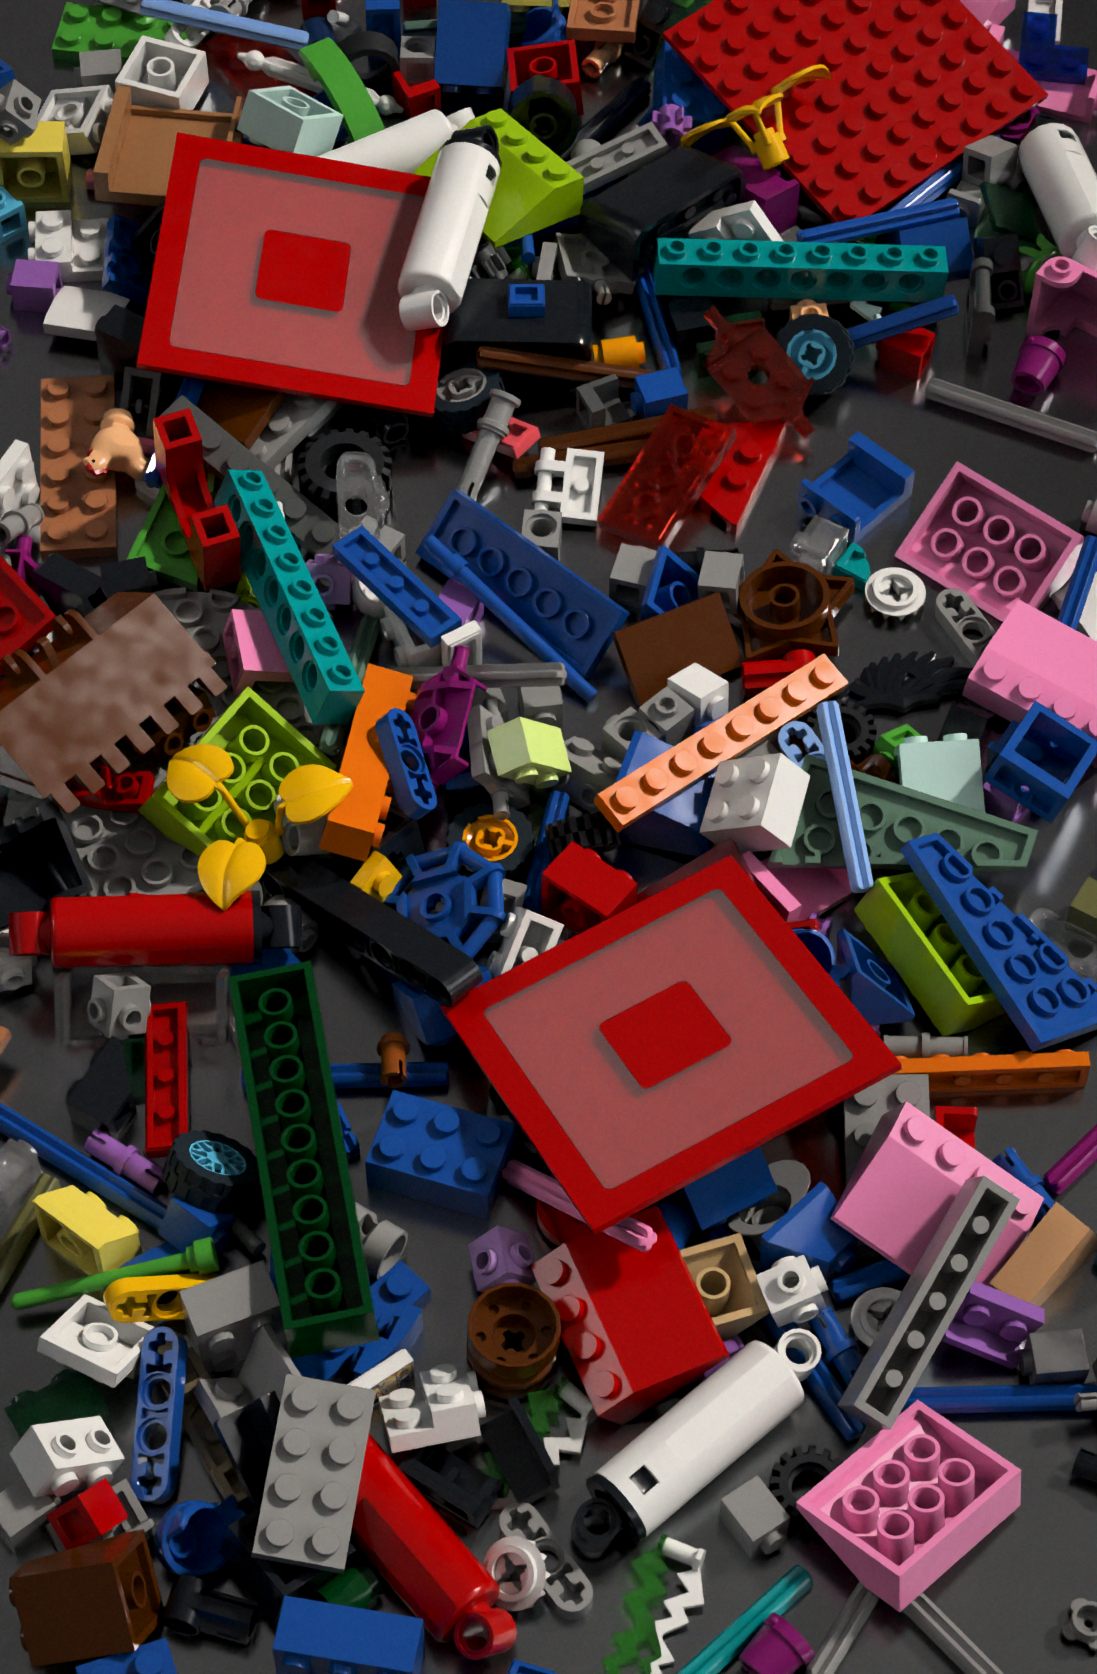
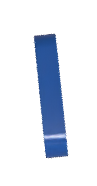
M393 708L376 721L375 729L386 767L390 772L389 777L397 803L405 815L417 820L436 807L437 797L414 722L406 712ZM402 758L408 763L410 769L405 765Z

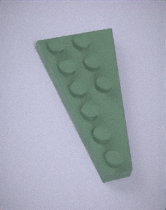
M806 754L801 769L810 775V780L791 848L772 850L767 867L847 869L826 761ZM851 769L871 869L913 870L901 853V848L909 840L938 833L973 866V871L1025 872L1038 830Z

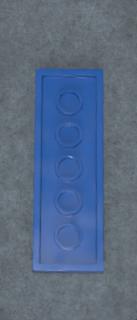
M452 489L415 553L450 578L442 570L443 565L422 546L429 536L434 535L453 554L458 553L469 563L467 568L582 677L591 678L613 642L611 632L621 629L630 613L464 492Z

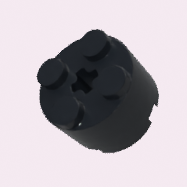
M537 74L521 83L513 91L508 102V115L555 154L561 155L572 146L578 134L577 103L571 90L559 80Z

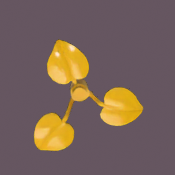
M819 64L794 73L771 88V95L761 97L751 105H744L735 109L726 118L714 120L692 129L680 139L679 147L690 146L699 138L715 129L731 127L747 144L752 155L757 153L763 170L771 169L788 161L790 157L783 141L787 140L783 132L781 100L784 98L783 92L788 88L810 80H831L828 68L825 65ZM774 105L776 133L773 127L765 129L759 115L764 108ZM748 115H753L759 130L758 133L753 135L755 142L749 138L736 121Z
M197 744L176 753L169 761L166 775L167 787L171 794L181 802L197 803L207 799L216 789L245 829L244 839L241 837L237 838L235 843L227 840L215 841L203 851L198 860L199 880L213 903L221 910L226 911L240 895L249 890L260 879L266 865L273 864L282 857L284 845L279 836L285 833L283 827L284 813H286L291 823L299 825L308 824L322 818L334 809L351 791L354 785L350 778L322 765L310 764L300 766L291 771L279 786V795L284 802L277 806L275 825L264 819H254L250 822L225 786L221 784L234 771L232 759L225 750L211 744Z

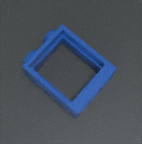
M1035 700L983 780L1051 824L1096 756L1097 740ZM1025 734L1075 766L1065 784L1014 751ZM1023 785L1027 786L1029 790H1025Z

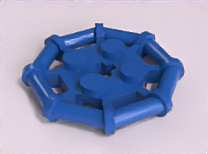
M455 841L450 847L417 856L411 853L405 857L406 863L399 870L402 878L383 903L473 959L496 929L506 923L507 914L504 912L503 879L506 876V872L500 863H492L471 850L466 842ZM445 865L444 867L424 872V870ZM466 865L476 871V873L467 878L464 875L461 876L459 871L461 866ZM411 883L414 887L406 894L404 889ZM487 886V907L478 906V891ZM438 902L443 903L444 907L439 913L435 915L430 914V911L436 909ZM475 920L482 921L479 924V926L475 929V931L472 933V931L474 930ZM470 935L466 942L462 944L460 939L467 938Z

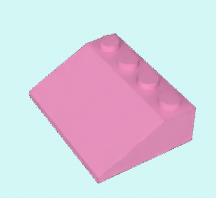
M957 461L894 554V557L946 589L953 588L965 592L977 608L1003 623L1018 600L1041 611L1052 598L1051 595L1059 591L1072 575L1084 537Z
M1018 600L968 676L962 695L1008 721L1015 720L1018 723L1022 721L1036 700L1097 740V641ZM1096 754V756L1094 757L1093 761H1092L1091 764H1090L1092 767H1094V768H1096V769H1097V754Z
M906 1101L881 1116L830 1219L902 1270L912 1275L965 1180L984 1175L1020 1199L975 1279L977 1282L992 1287L993 1285L990 1284L991 1280L1027 1236L1044 1198Z
M916 1400L897 1417L891 1430H881L801 1497L796 1502V1509L865 1588L898 1612H901L1020 1506L1021 1469L921 1401Z

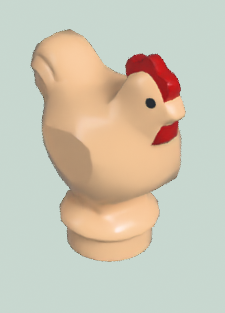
M113 408L106 411L100 424L101 430L93 438L87 457L83 460V463L86 465V471L95 477H105L108 472L107 469L126 472L135 480L144 481L143 475L150 459L144 456L142 444L134 434L135 423L132 414L122 408Z

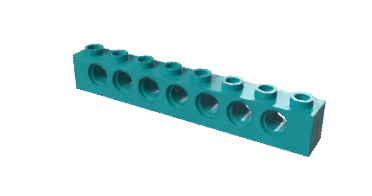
M657 238L653 264L655 295L928 302L943 297L949 274L945 246Z
M228 469L213 504L215 507L228 504L240 534L241 566L312 723L349 724L365 690L269 484L260 470Z

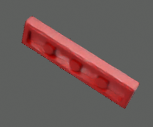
M186 1001L152 1004L151 1013L147 1017L145 1033V1152L148 1159L167 1157L174 1139L178 1138L179 1134L190 1131L189 1026Z

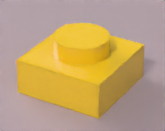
M374 850L350 883L383 903L387 896L393 892L402 875L386 856Z

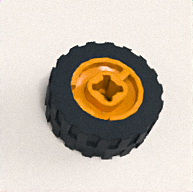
M480 802L475 806L464 808L462 813L457 814L453 818V823L449 824L447 829L446 848L452 846L455 841L466 842L471 850L492 863H500L506 872L505 879L521 883L524 876L528 875L534 855L535 835L531 822L526 820V815L521 811L515 810L513 806L509 805L510 817L508 819L496 820L493 818V802ZM466 865L461 866L459 871L461 876L464 875L467 878L476 873V871Z

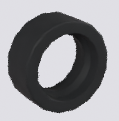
M360 31L347 36L337 45L350 63L363 56L383 58L387 62L380 69L369 73L357 72L364 86L373 89L378 95L386 93L393 87L392 73L400 71L398 49L392 39L375 31Z

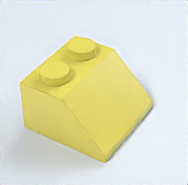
M74 1185L40 1194L32 1201L42 1241L87 1275L117 1269L142 1252L138 1236L139 1230L136 1225L123 1215L117 1218L107 1210L104 1202L90 1191L85 1194Z

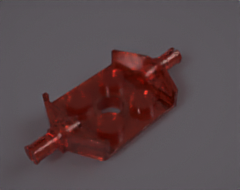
M712 306L710 310L708 309L702 317L716 331L714 335L716 340L704 366L755 428L786 423L787 426L792 424L804 440L812 436L817 429L803 415L802 407L815 379L813 377L809 380L764 327L766 322L764 318L730 323L722 317L715 306ZM751 370H761L767 376V382L763 385L753 384L748 379V372Z

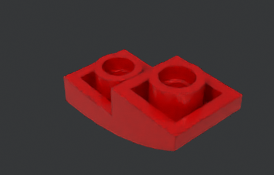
M90 763L92 768L105 781L104 787L95 794H90L74 778L65 783L82 806L117 812L140 813L137 810L152 794L156 780L151 771H123L118 775L104 763Z

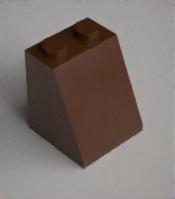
M144 1529L134 1530L27 1561L9 1578V1599L12 1606L17 1609L21 1624V1644L23 1649L29 1654L32 1667L136 1651L159 1625L164 1610Z

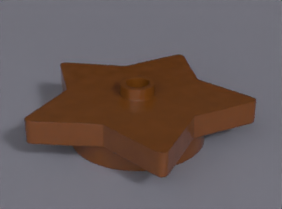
M774 549L764 565L753 571L742 583L739 592L740 605L738 614L727 613L729 622L743 631L746 662L771 660L798 649L809 650L818 655L839 656V642L833 618L855 590L854 578L822 575L816 569L803 563L793 562L780 550Z

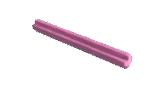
M518 1160L508 1161L507 1166L502 1170V1178L506 1179L507 1184L586 1223L556 1179ZM630 1216L602 1231L641 1252L650 1251L652 1244L657 1242V1234L653 1232L650 1226Z

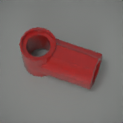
M798 649L787 653L779 660L741 662L743 695L745 697L758 695L816 659L815 654L809 650Z

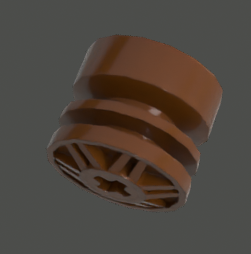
M522 1282L501 1283L489 1288L474 1301L467 1322V1368L469 1371H475L478 1385L487 1393L503 1399L516 1394L518 1399H523L540 1392L552 1380L558 1364L561 1334L560 1314L552 1299L537 1287Z

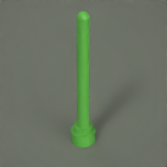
M212 1237L194 1240L192 1246L186 1247V1252L15 1293L10 1299V1305L15 1310H24L105 1290L115 1280L126 1277L167 1275L190 1269L192 1273L199 1271L201 1275L219 1271L216 1247Z

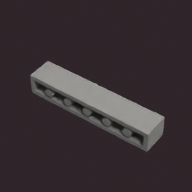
M984 1175L965 1180L837 1405L839 1408L873 1430H891L1020 1201L1018 1197Z

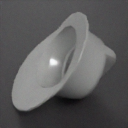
M781 1160L769 1164L768 1167L778 1191L767 1196V1199L761 1205L753 1208H744L729 1216L727 1220L730 1229L735 1233H741L742 1236H746L759 1252L761 1236L807 1194L811 1184L810 1172L804 1164L796 1160Z

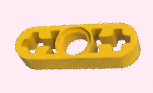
M191 1273L120 1278L106 1288L103 1294V1301L112 1319L120 1323L184 1319L179 1291L220 1275L216 1273L204 1275ZM169 1291L178 1292L171 1302L166 1304L157 1303L162 1294Z

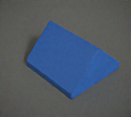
M967 217L952 218L884 234L887 244L945 246L949 270L948 278L970 273L971 264L974 259Z
M664 544L659 546L656 552L641 605L640 621L699 599L697 584L700 575Z
M844 928L840 929L837 932V965L845 964L850 966V973L847 979L839 980L843 993L869 1025L910 1022L915 1017V1013L903 980L895 968Z

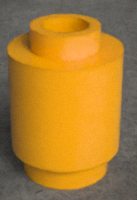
M635 335L600 340L601 344L592 345L594 362L640 368L639 364L646 363L643 341L636 342Z

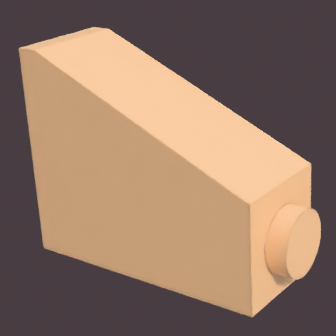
M1056 1202L995 1275L990 1284L999 1291L1040 1307L1097 1249V1236L1089 1227Z

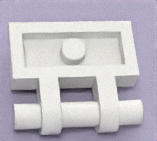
M541 448L540 460L535 462L534 473L538 477L536 490L532 492L531 506L534 507V510L559 508L560 512H562V523L596 527L605 452L567 448L566 461L555 460L556 450L554 448ZM552 478H564L562 492L551 491Z

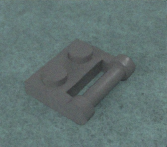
M985 257L975 259L970 269L965 301L967 355L982 356L984 341L991 340L992 323L995 321V309L991 305L990 277L993 275V262Z

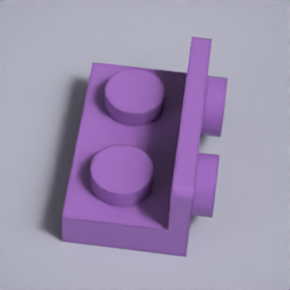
M974 1281L941 1340L962 1350L1014 1369L1020 1364V1344L1028 1338L1029 1333L1035 1332L1045 1324V1309Z

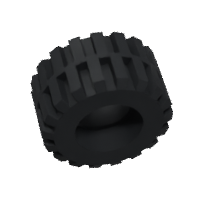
M346 428L345 432H338V429L330 430V434L326 436L321 433L315 437L316 442L309 441L304 446L305 452H301L298 458L300 493L340 526H346V530L353 528L354 525H359L366 516L376 521L381 518L382 511L388 510L390 500L393 499L392 460L387 447L381 445V440L376 436L369 438L368 432L361 430L359 433H355L354 429ZM341 477H354V478H356V479L349 480V481H339V480H335V479L341 478Z

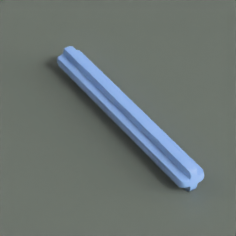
M142 0L140 5V14L143 16L297 51L306 47L309 40V33L307 31L176 1Z
M833 700L825 701L818 704L816 712L850 888L853 893H865L870 891L874 882L839 704Z

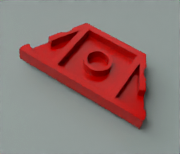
M763 421L705 425L679 476L678 487L690 498L696 499L700 503V507L711 515L715 512L726 522V529L736 534L785 434L786 422Z

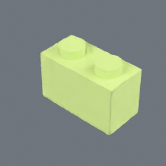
M517 717L486 731L497 775L500 777L515 780V783L518 784L527 783L535 785L537 789H544L558 784V778L572 773L561 728Z

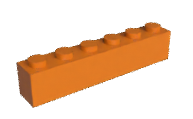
M368 663L362 682L365 692L354 712L338 772L350 778L354 786L348 795L327 814L318 849L366 862L371 846L379 848L385 824L378 823V819L386 820L392 797L385 796V792L392 794L393 787L389 777L390 772L386 767L375 724L379 718L393 708L401 709L411 716L417 695L410 692L413 680L412 675Z

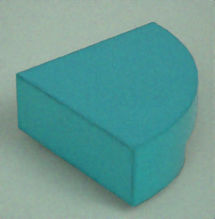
M852 542L835 563L832 571L834 576L854 578L855 587L865 591L866 582L871 574L870 565L865 557L866 553L864 550Z

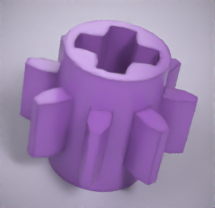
M665 104L659 111H652V123L667 142L668 148L678 147L680 139L692 130V116H684V107L675 104Z

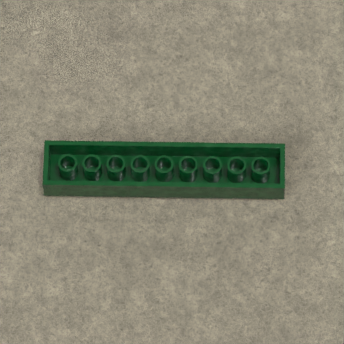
M311 961L228 977L281 1315L291 1358L379 1341L380 1337L328 1046Z

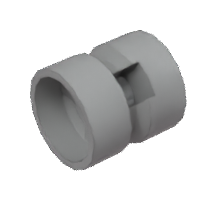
M356 1203L368 1275L378 1280L400 1259L408 1240V1233L388 1220L378 1223L377 1215L374 1212Z

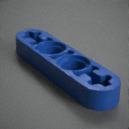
M164 1326L155 1327L149 1331L142 1344L130 1479L131 1488L136 1497L141 1501L154 1505L164 1504L170 1500L177 1486L188 1354L185 1337L178 1331ZM166 1341L171 1342L173 1345L172 1350L165 1351L164 1355L157 1352L158 1346L165 1345ZM164 1366L171 1368L170 1374L163 1371H155L156 1367L164 1369ZM166 1380L170 1385V1396L163 1404L156 1405L152 1399L153 1388L160 1381ZM162 1425L167 1432L166 1442L161 1448L152 1450L148 1444L149 1433L156 1426ZM147 1458L164 1459V1463L155 1462V1464L147 1462ZM155 1476L161 1478L160 1486L153 1487V1490L146 1488L147 1480H152Z

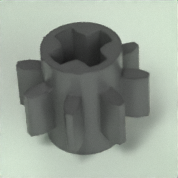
M489 241L478 245L469 276L476 279H504L508 275L505 265L511 262L504 247L494 248Z

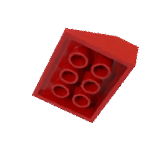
M656 1206L630 1216L650 1226L653 1232L657 1234V1242L652 1244L651 1250L648 1252H641L604 1232L596 1235L590 1232L563 1243L530 1265L541 1291L552 1299L560 1314L561 1336L597 1416L620 1425H624L730 1357L660 1209Z

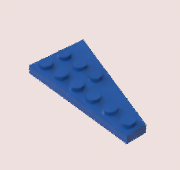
M938 833L906 842L900 850L1032 1052L1097 1030V984L1089 976L1083 980L1067 965L1068 956L1025 915L1020 912L1016 916L1001 902L1004 895L994 886L987 889L972 874L973 866Z

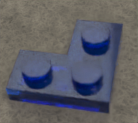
M1023 11L1018 63L1035 81L1085 85L1089 48L1055 45L1058 14Z

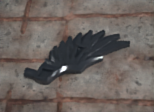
M913 651L902 660L901 654L895 653L890 662L886 656L882 657L878 665L875 662H871L869 667L863 669L860 679L855 678L854 682L847 686L843 692L838 693L827 701L841 700V706L847 707L848 701L855 702V710L863 706L866 708V711L887 708L905 713L918 706L941 703L942 696L962 694L967 678L973 668H949L954 665V657L935 659L936 653L934 651H930L918 658V652Z

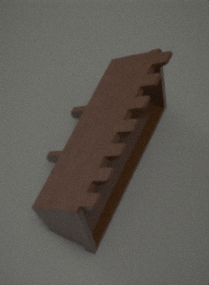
M117 592L84 618L79 612L70 609L64 613L66 620L60 614L52 621V627L57 637L50 643L48 638L42 636L35 641L39 652L34 656L30 657L26 651L16 649L11 653L12 657L7 654L0 660V667L5 676L0 681V785L42 800L48 797L65 814H70L80 805L79 800L65 785L71 778H74L90 794H95L105 786V781L90 765L95 759L99 758L109 769L119 775L130 766V762L115 746L118 741L123 738L140 755H144L155 746V743L140 727L142 722L148 719L164 735H169L179 727V723L164 707L166 703L172 700L188 716H193L203 708V704L188 688L194 681L201 685L212 697H217L226 690L227 685L212 669L216 661L207 651L199 646L155 593Z

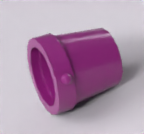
M1032 335L1026 337L1019 348V356L1011 375V382L1014 387L1030 396L1042 395L1066 362L1067 356L1064 349L1052 339L1044 336Z
M773 1612L762 1622V1627L739 1655L738 1660L749 1674H793L801 1666H806L815 1657V1652L805 1638L788 1621Z

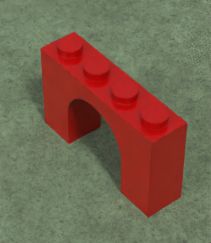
M190 408L153 418L155 465L204 592L210 588L215 589L241 581L240 534L228 504L215 507L213 504L203 466L202 438Z

